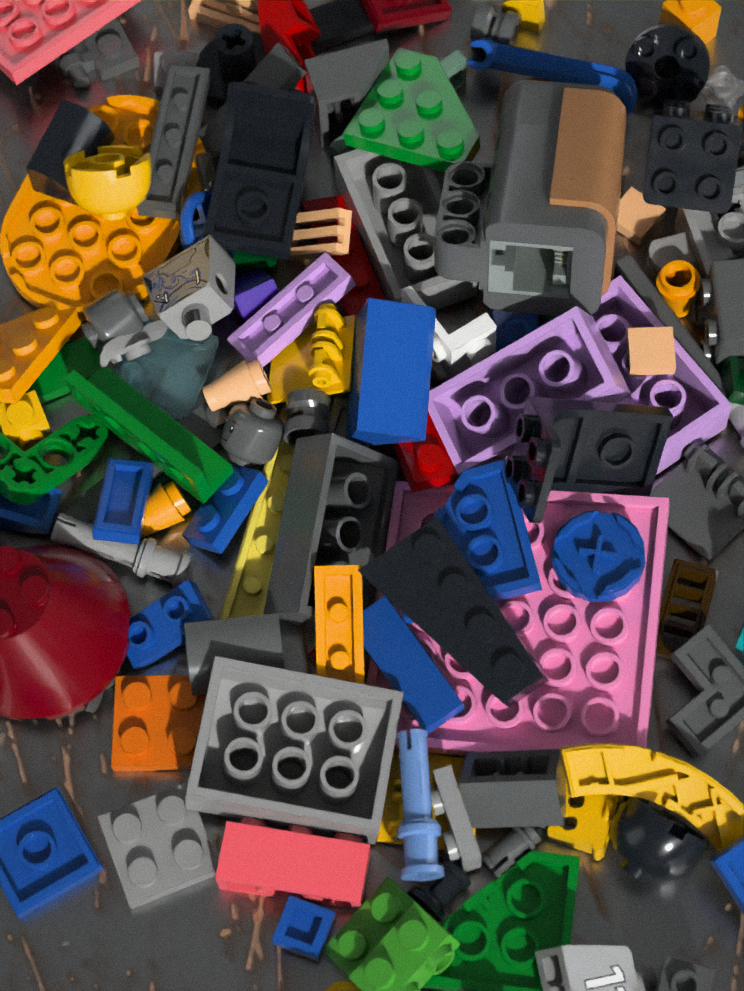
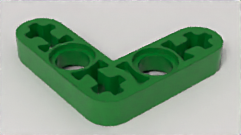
M79 416L25 452L0 432V453L3 455L0 458V494L9 501L21 505L37 501L103 454L108 435L107 427L92 416ZM79 436L83 438L80 442H78ZM47 454H58L64 457L67 462L63 465H51L43 457Z

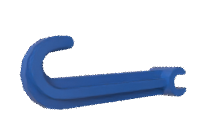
M481 38L470 43V46L481 47L487 53L485 60L475 57L467 61V64L475 70L489 68L555 82L601 85L610 88L619 97L626 107L627 117L633 112L637 103V87L633 78L625 70L616 66L499 44L491 38Z

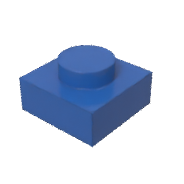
M289 895L272 938V944L319 961L336 913Z

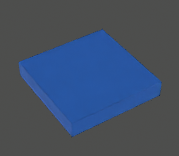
M58 786L0 818V886L19 920L104 871Z

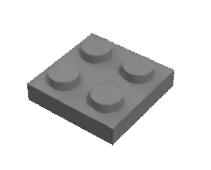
M188 782L98 816L101 829L131 909L216 875L218 862L198 811L185 809Z

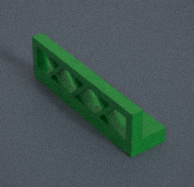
M101 366L88 380L74 369L64 378L75 402L148 461L154 463L158 469L202 504L234 473L232 465L109 368Z

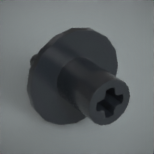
M236 23L227 24L216 33V37L209 41L200 52L196 67L210 68L211 80L208 95L220 102L227 101L229 84L231 82H244L265 58L266 53L262 38L251 33L247 27Z

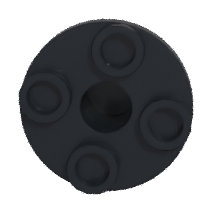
M660 24L644 30L634 39L627 52L625 71L633 78L637 87V99L640 101H647L663 106L664 98L684 100L691 103L699 96L708 80L710 56L704 42L690 29L676 24Z

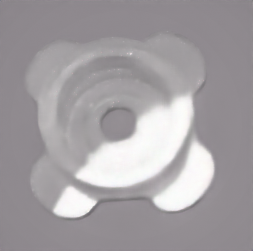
M718 66L714 69L713 75L707 80L699 94L705 97L707 104L724 105L732 108L737 103L738 97L744 96V80H738L731 74V70L728 67ZM725 86L727 89H721L719 87Z

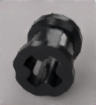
M438 855L439 865L444 867L445 876L436 880L422 881L418 887L411 886L407 891L421 907L438 921L445 916L443 909L461 888L467 889L471 885L467 875L442 855Z

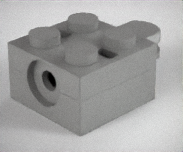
M744 185L733 188L731 207L726 213L678 208L674 227L677 234L655 239L650 244L646 262L650 275L657 279L658 273L667 263L674 260H683L689 262L697 269L701 279H708L710 266L713 261L744 259Z

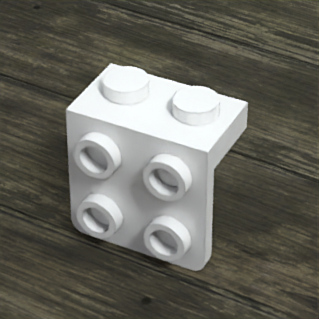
M409 285L401 290L402 303L426 306L412 286ZM487 312L451 334H448L435 318L431 377L436 383L448 381L495 353L497 325Z

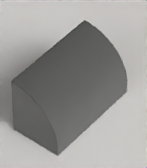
M279 613L184 623L192 696L207 694L215 656L284 669Z
M560 749L466 753L459 787L472 828L564 826L566 815V781Z

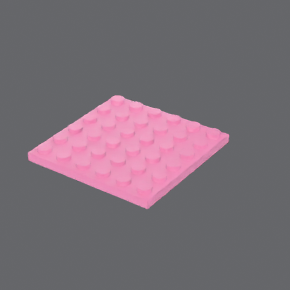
M396 481L386 551L427 524L438 508H443L455 490L454 484L412 493L407 481ZM550 491L541 523H529L522 509L542 590L497 601V604L549 681L511 707L506 706L417 624H407L465 706L463 711L428 734V753L466 756V753L559 749V747L583 743H618L647 748L670 508L669 498ZM599 510L600 513L612 514L614 512L623 515L637 527L644 541L646 565L639 582L627 594L609 602H589L574 597L560 585L553 570L552 549L558 530L570 518L586 511ZM379 593V599L385 596L383 593ZM390 601L392 606L403 619L402 611L394 603ZM370 657L366 685L393 690ZM402 702L397 733L406 730L407 736H411L410 729L421 728ZM396 735L395 744H394V749L399 750L398 740H397V735Z

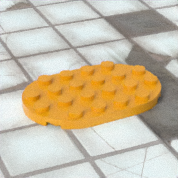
M118 95L106 97L107 102L87 108V110L102 119L113 132L115 139L111 145H128L143 148V156L149 152L160 105L159 100L137 95ZM199 136L185 200L194 192L206 191L208 183L207 157ZM27 174L4 217L0 233V250L7 274L16 290L24 299L38 309L54 307L56 310H76L79 319L86 320L84 315L85 306L112 289H121L125 294L132 291L139 302L148 295L142 276L175 255L181 243L179 237L180 220L138 215L137 207L126 211V217L122 219L103 220L100 214L88 212L75 204L34 191ZM196 207L195 210H194L193 217L195 216V214H196V212H197V207Z

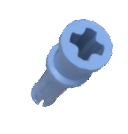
M410 729L411 736H407V731L402 730L396 734L399 746L404 821L399 824L397 829L398 838L403 840L405 865L400 870L401 880L411 882L436 880L444 877L445 873L444 867L439 865L437 837L441 835V826L437 820L433 819L427 747L428 732L423 729Z

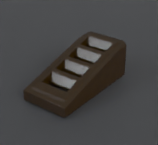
M674 559L660 607L656 656L672 660L669 655L682 645L662 639L663 632L690 639L704 627L719 574L718 570ZM673 596L700 603L699 609L672 602ZM668 615L695 622L694 628L668 621Z

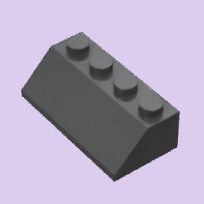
M334 433L296 439L264 615L279 613V620L300 627L316 629L314 566L362 565L363 567L383 553L399 465L398 460ZM362 575L364 610L374 603L377 588Z

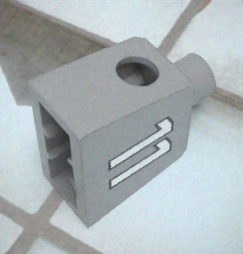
M564 945L535 952L543 991H655L657 981L653 968L646 963L634 965L631 950L627 946Z

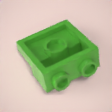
M388 876L322 950L349 976L348 978L361 991H421L420 989L433 975H438L447 969L454 959V951L461 943Z

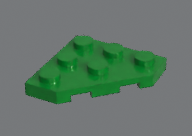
M399 47L343 132L346 146L444 173L454 163L472 162L480 150V136L437 57Z
M530 851L495 881L492 880L462 903L460 908L439 923L461 943L454 951V959L447 969L438 975H433L422 988L443 991H543L535 952L571 945L580 857Z

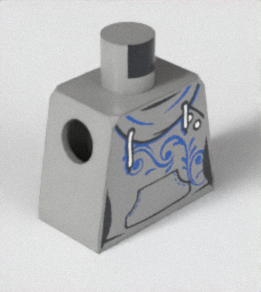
M208 235L142 276L157 315L180 339L189 338L194 341H201L208 338L212 332L211 325L230 314L234 309L235 261L211 235Z

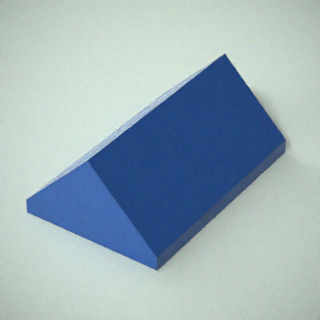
M374 298L366 300L356 316L351 391L349 392L346 439L362 446L426 440L436 318L435 308Z

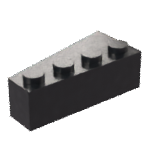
M435 517L357 570L506 706H513L549 681L459 545L438 517Z

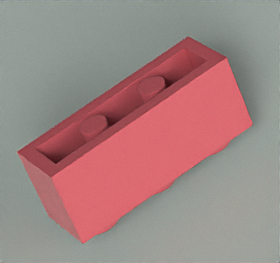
M242 817L239 823L226 821L215 879L219 889L283 900H288L289 895L319 906L356 912L364 902L371 862L370 844L362 843L363 839L349 833H335L334 838L316 836L315 830L305 826L289 825L285 831L268 828V823L260 819Z

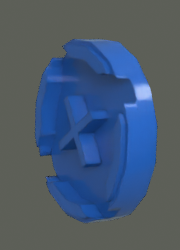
M599 510L586 511L570 518L558 530L552 549V566L560 585L574 597L589 602H609L627 594L639 582L646 565L644 541L637 527L623 515L614 512L609 514L600 513Z

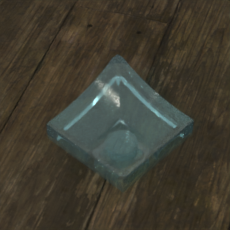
M149 319V321L146 322L144 326L154 322V320ZM168 328L162 338L149 343L151 352L128 362L125 355L122 354V361L114 365L112 372L176 422H179L191 413L215 357L219 339L212 334L201 341H194L189 338L180 339Z

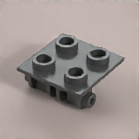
M695 442L684 453L686 459L651 491L648 497L669 498L668 527L708 562L744 528V478L705 443L699 446Z

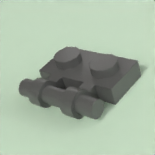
M117 17L81 41L86 52L82 54L75 53L72 47L59 56V67L64 76L71 79L75 88L86 86L89 83L86 73L93 70L97 71L103 82L140 66L138 56Z

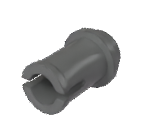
M510 827L496 842L483 853L481 852V862L486 863L485 867L498 879L529 851H537L535 846L541 839L532 827Z

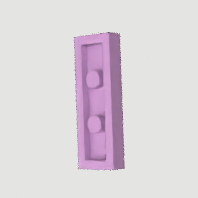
M324 252L231 334L227 340L248 362L258 358L262 367H264L315 322L314 313L319 309L320 305L325 303L334 305L355 287L356 283L330 255Z

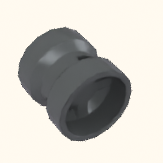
M480 3L472 22L469 36L470 43L481 38H491L499 44L514 46L521 25V13L510 10L502 13L496 11L493 5Z
M303 388L296 389L287 395L286 413L290 419L285 422L284 440L288 445L295 448L297 438L329 433V426L325 419L330 415L331 399L326 393L316 389Z

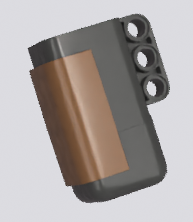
M538 80L516 81L507 88L502 101L493 163L457 162L449 166L445 172L435 227L434 267L439 276L449 280L479 282V290L483 293V303L489 308L498 311L560 316L575 306H578L590 315L599 309L601 296L608 291L611 283L627 120L626 107L610 88L601 85Z

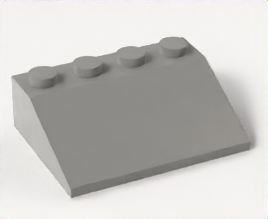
M215 656L186 791L185 809L237 819L242 817L256 818L267 822L268 825L287 828L289 825L305 826L315 830V834L334 837L335 833H349L361 837L363 843L374 845L380 831L404 692Z

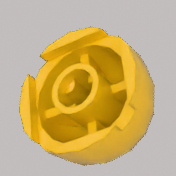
M137 146L97 147L98 155L85 158V151L82 150L66 157L63 165L69 193L78 206L88 212L100 214L103 220L112 221L126 217V211L136 208L145 200L152 184L150 153L147 152L143 156V148Z

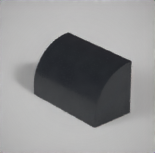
M62 99L26 167L33 190L78 206L69 193L63 162L66 157L75 152L84 150L85 158L98 155L97 147L110 146L115 137L108 125L86 108Z

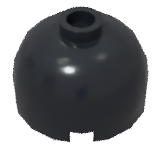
M623 795L611 820L609 833L613 848L624 858L620 867L642 882H645L649 875L666 881L678 879L690 872L700 861L710 843L705 841L701 834L663 809L662 811L654 806L648 807L651 801Z

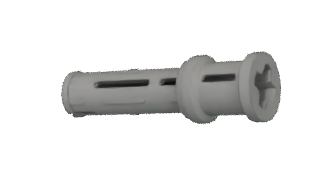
M64 513L59 514L52 532V541L70 545L91 554L132 567V572L136 573V576L143 578L147 574L172 583L173 588L184 582L193 552L186 550L184 553L168 549L157 545L156 539L150 537L149 539L144 538L143 541L139 542V545L94 540V524L77 520Z

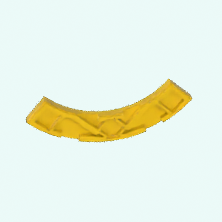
M583 743L559 747L568 792L572 798L594 794H614L647 799L675 812L693 824L707 837L718 853L744 835V805L728 789L712 777L683 760L660 751L628 744Z

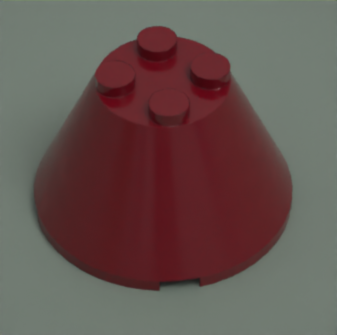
M60 544L14 548L12 546L0 547V716L18 721L45 717L48 720L66 716L94 700L118 673L130 645L127 639L129 617L132 616L128 595L119 578L108 565L93 554L76 547Z

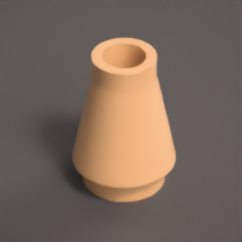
M258 358L250 362L244 359L215 381L202 387L212 412L220 408L234 406L237 403H250L253 398L263 399V395L272 392L266 373Z

